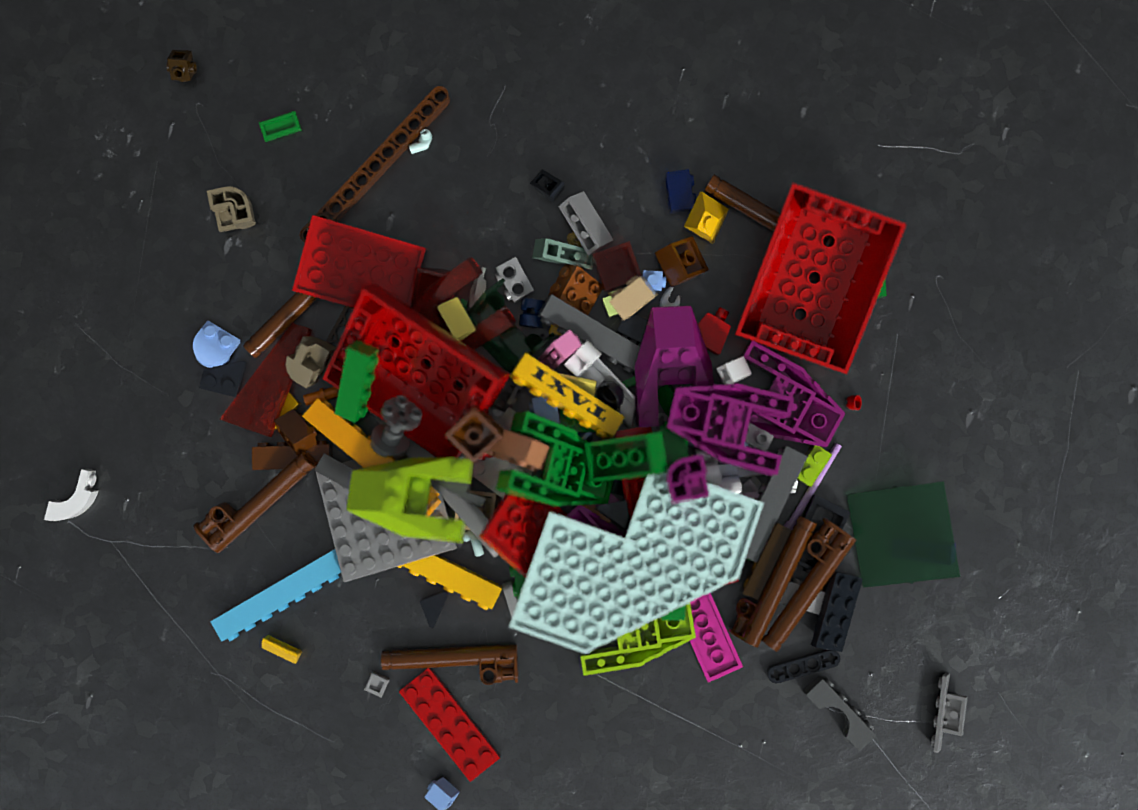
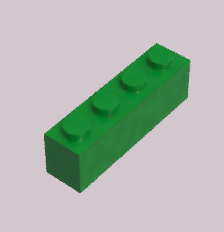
M359 340L347 347L334 414L354 423L361 417H365L368 411V407H366L367 401L371 396L370 387L375 378V374H373L374 368L378 363L377 348Z

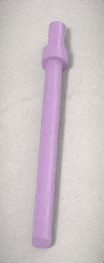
M837 443L833 445L829 452L832 454L831 458L812 487H808L791 518L785 522V527L792 530L794 525H796L798 517L802 515L841 449V445Z

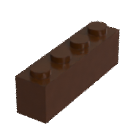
M317 441L315 446L305 452L313 458L317 466L324 453L333 458V444H327V441ZM269 442L258 443V447H252V470L284 469L297 455L286 442H277V446H270Z

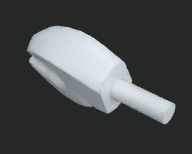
M481 267L479 278L474 280L470 290L469 307L472 309L475 308L477 301H481L486 290V280L483 279L486 271L484 267Z
M670 286L662 295L660 307L680 306L679 295L674 303L668 301L673 287Z

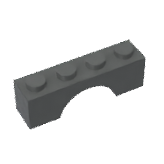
M818 676L803 692L819 709L836 707L843 712L845 727L842 733L860 752L876 737L872 731L874 727L867 720L863 722L858 717L861 713L853 705L849 707L845 703L847 698L840 691L836 694L832 689L834 685L827 677L823 680Z

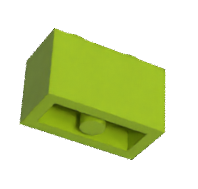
M811 445L805 453L808 457L797 478L798 481L809 487H812L832 456L831 453L816 445Z

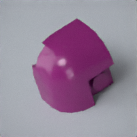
M703 454L678 460L669 468L666 484L672 505L710 496L705 477L707 470Z

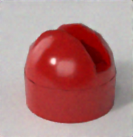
M851 395L846 398L848 404L845 405L848 409L860 410L862 400L859 395Z

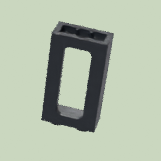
M813 495L801 517L811 521L816 509L822 507L833 513L831 522L843 530L851 512L817 495ZM801 557L798 564L804 567L803 571L809 573L818 560L814 557L812 560Z

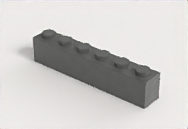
M548 295L537 314L541 318L540 322L547 326L552 324L558 328L556 331L562 335L570 330L579 337L582 345L588 340L602 355L607 357L606 361L613 365L618 363L623 366L622 370L632 375L635 373L634 366L639 353V346L554 295Z
M783 446L782 449L779 448L776 454L782 455L778 475H766L768 478L765 484L762 483L758 490L760 495L757 501L764 504L746 558L754 562L758 561L808 457L787 446Z

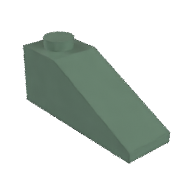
M542 238L535 240L532 258L561 265H578L582 269L592 270L595 253L588 255L584 248Z

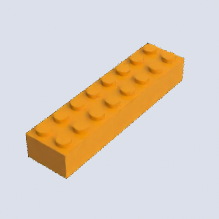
M317 398L302 416L363 468L395 461L393 456L385 458L378 455L371 447L370 436L366 438L367 435L356 424L334 414L335 408L326 400L321 402ZM430 486L426 516H430L441 503V500L438 498L440 494L432 486Z

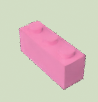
M569 330L554 341L537 360L554 371L582 346L579 337Z

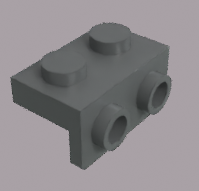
M509 376L493 407L505 413L508 407L512 408L517 400L514 396L517 392L520 393L524 385L519 386Z

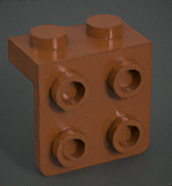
M565 265L560 270L559 277L551 286L548 295H554L588 316L603 286L578 265Z

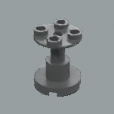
M402 395L391 398L383 404L381 412L387 423L376 426L370 436L372 449L378 455L385 458L387 456H394L393 459H396L406 454L410 439L404 435V432L418 426L422 416V411Z

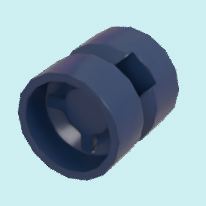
M522 298L521 310L523 313L519 317V326L543 329V323L540 322L541 318L537 314L545 301Z

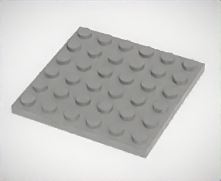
M405 454L400 458H396L395 461L408 459L409 457ZM355 460L343 462L344 465L353 470L363 468ZM316 472L344 582L457 549L455 542L402 537L347 511L349 490ZM439 495L438 498L441 500V503L430 517L449 519L444 498Z

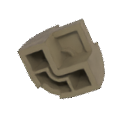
M222 187L207 191L210 210L215 212L219 232L239 228L245 229L256 224L250 199L242 190L235 187Z
M303 336L295 350V354L287 356L286 369L290 378L305 388L315 385L319 381L317 377L325 369L336 347L322 339Z

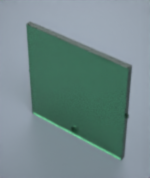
M944 481L904 487L894 486L889 489L847 494L861 578H863V588L902 583L913 584L920 581L961 577Z

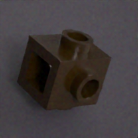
M189 50L171 51L166 65L167 71L170 72L171 80H179L180 82L191 81L193 75L197 72L196 62H193L192 52Z

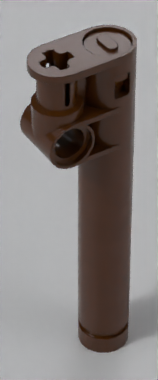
M715 174L712 176L704 191L713 194L714 197L771 231H775L781 215L779 212L725 180H721ZM830 235L825 236L823 239L824 245L828 247L833 237Z
M296 292L243 344V347L254 358H257L317 297Z
M301 452L237 512L228 503H220L211 508L203 521L196 522L193 525L194 530L214 552L220 553L316 466L315 461L306 452ZM219 509L223 511V517L219 514Z
M801 516L798 517L796 525H794L758 603L745 598L739 600L736 606L737 620L733 628H729L728 632L754 647H759L813 534L812 531H814L816 523Z
M823 518L824 524L818 532L813 534L806 546V551L818 561L767 631V635L765 634L761 640L776 652H778L781 644L788 638L856 542V539L826 518ZM813 542L820 544L818 552L811 551L810 546Z
M517 644L387 650L381 653L382 670L479 665L480 680L485 685L502 683L505 680H514L515 683L519 681ZM490 670L494 673V677L488 679L484 676V672Z

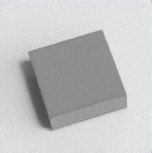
M372 671L364 690L382 698L390 678Z

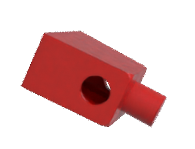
M719 307L715 315L707 312L698 322L706 349L717 356L720 355L731 328L729 324L724 322L729 312Z

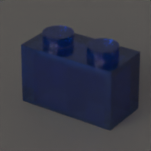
M689 169L666 172L665 182L670 214L691 211L697 199L696 193H692L691 187L694 186L693 174L689 173Z

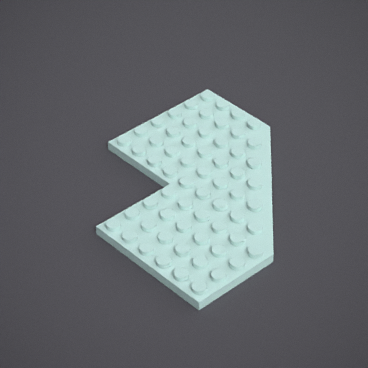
M666 472L646 476L625 538L549 512L509 627L586 654L729 582L737 580L764 503L707 483L710 493L709 497L672 505L666 484L668 473Z

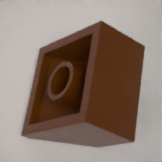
M693 236L673 242L655 252L671 287L709 271Z
M474 407L445 435L475 463L503 437L504 429L490 415Z

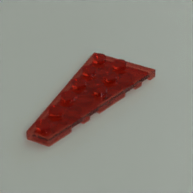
M292 323L219 420L272 437L276 427L274 420L280 416L293 382L286 369L287 356L295 354V350L303 336H310L312 330Z

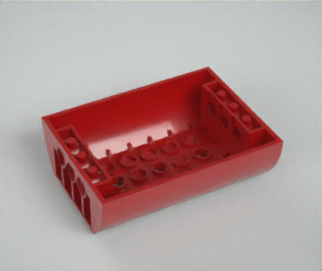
M792 183L735 334L847 374L907 224ZM827 235L832 236L834 239L833 244L829 247L823 243V239ZM812 272L819 274V280L816 283L809 281V275ZM804 309L805 317L797 319L795 317L796 310Z
M372 284L363 289L323 379L339 390L347 347L359 340L377 348L378 363L374 368L373 374H375V378L370 387L371 396L366 406L368 410L385 421L381 412L383 404L387 400L396 398L399 395L405 396L407 400L415 404L422 411V416L418 426L405 430L404 435L437 458H458L462 451L445 434L474 407L488 414L510 375L379 285ZM392 337H395V338L398 339L399 345H397V344H395V343L393 342V338H392ZM424 359H428L431 362V366H427ZM456 381H460L463 384V388L458 387Z

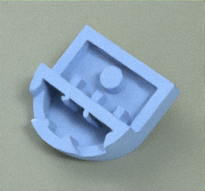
M207 320L193 340V351L200 364L212 368L213 366L227 364L230 361L229 357L241 342L240 339Z

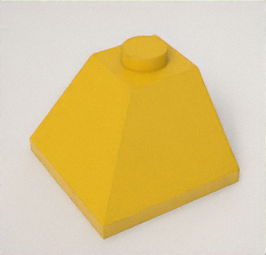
M700 192L684 227L708 242L714 243L729 209L705 193Z

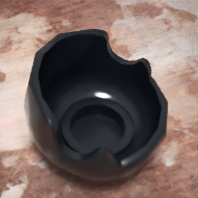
M603 382L597 387L596 391L597 399L614 410L623 404L625 396L623 389L617 383Z

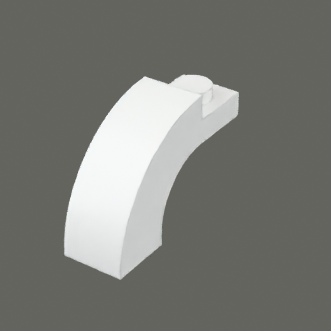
M744 356L717 368L724 385H729L752 374Z
M81 469L77 488L73 496L66 501H49L44 520L60 521L74 518L84 513L93 504L98 494L97 490L91 489L96 482V470Z

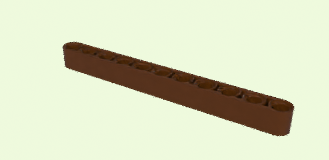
M443 86L435 87L314 216L339 222L406 151L409 145L421 135L420 132L426 129L448 106L450 96L447 89ZM438 94L446 95L443 100H436ZM425 108H432V112L430 114H423V110ZM413 121H418L419 126L417 128H410V124ZM400 135H405L406 140L404 142H397V138ZM392 149L393 153L391 156H384L385 150ZM380 163L379 169L371 170L372 164ZM360 177H367L365 184H358ZM352 190L354 192L353 196L346 199V192ZM335 204H340V210L333 213L332 207ZM311 220L300 231V239L304 243Z

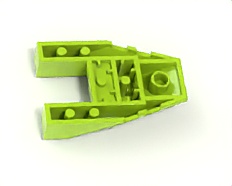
M413 457L352 470L346 510L402 537L463 543L466 524L463 520L426 515L431 480L471 484L473 463L468 459Z
M690 603L686 604L685 621L661 620L659 617L631 632L617 638L618 646L592 650L586 654L580 652L583 675L640 667L673 648L675 649L696 638Z

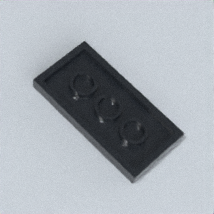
M834 571L828 581L811 646L837 652L843 651L863 578Z

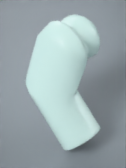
M423 129L420 132L421 135L418 142L409 145L411 154L429 148L432 134L428 129Z
M471 530L465 531L464 541L468 542L471 540L475 556L483 555L484 551L480 540Z

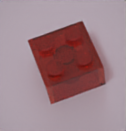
M630 241L592 255L604 292L627 285L626 283L634 276L642 277Z

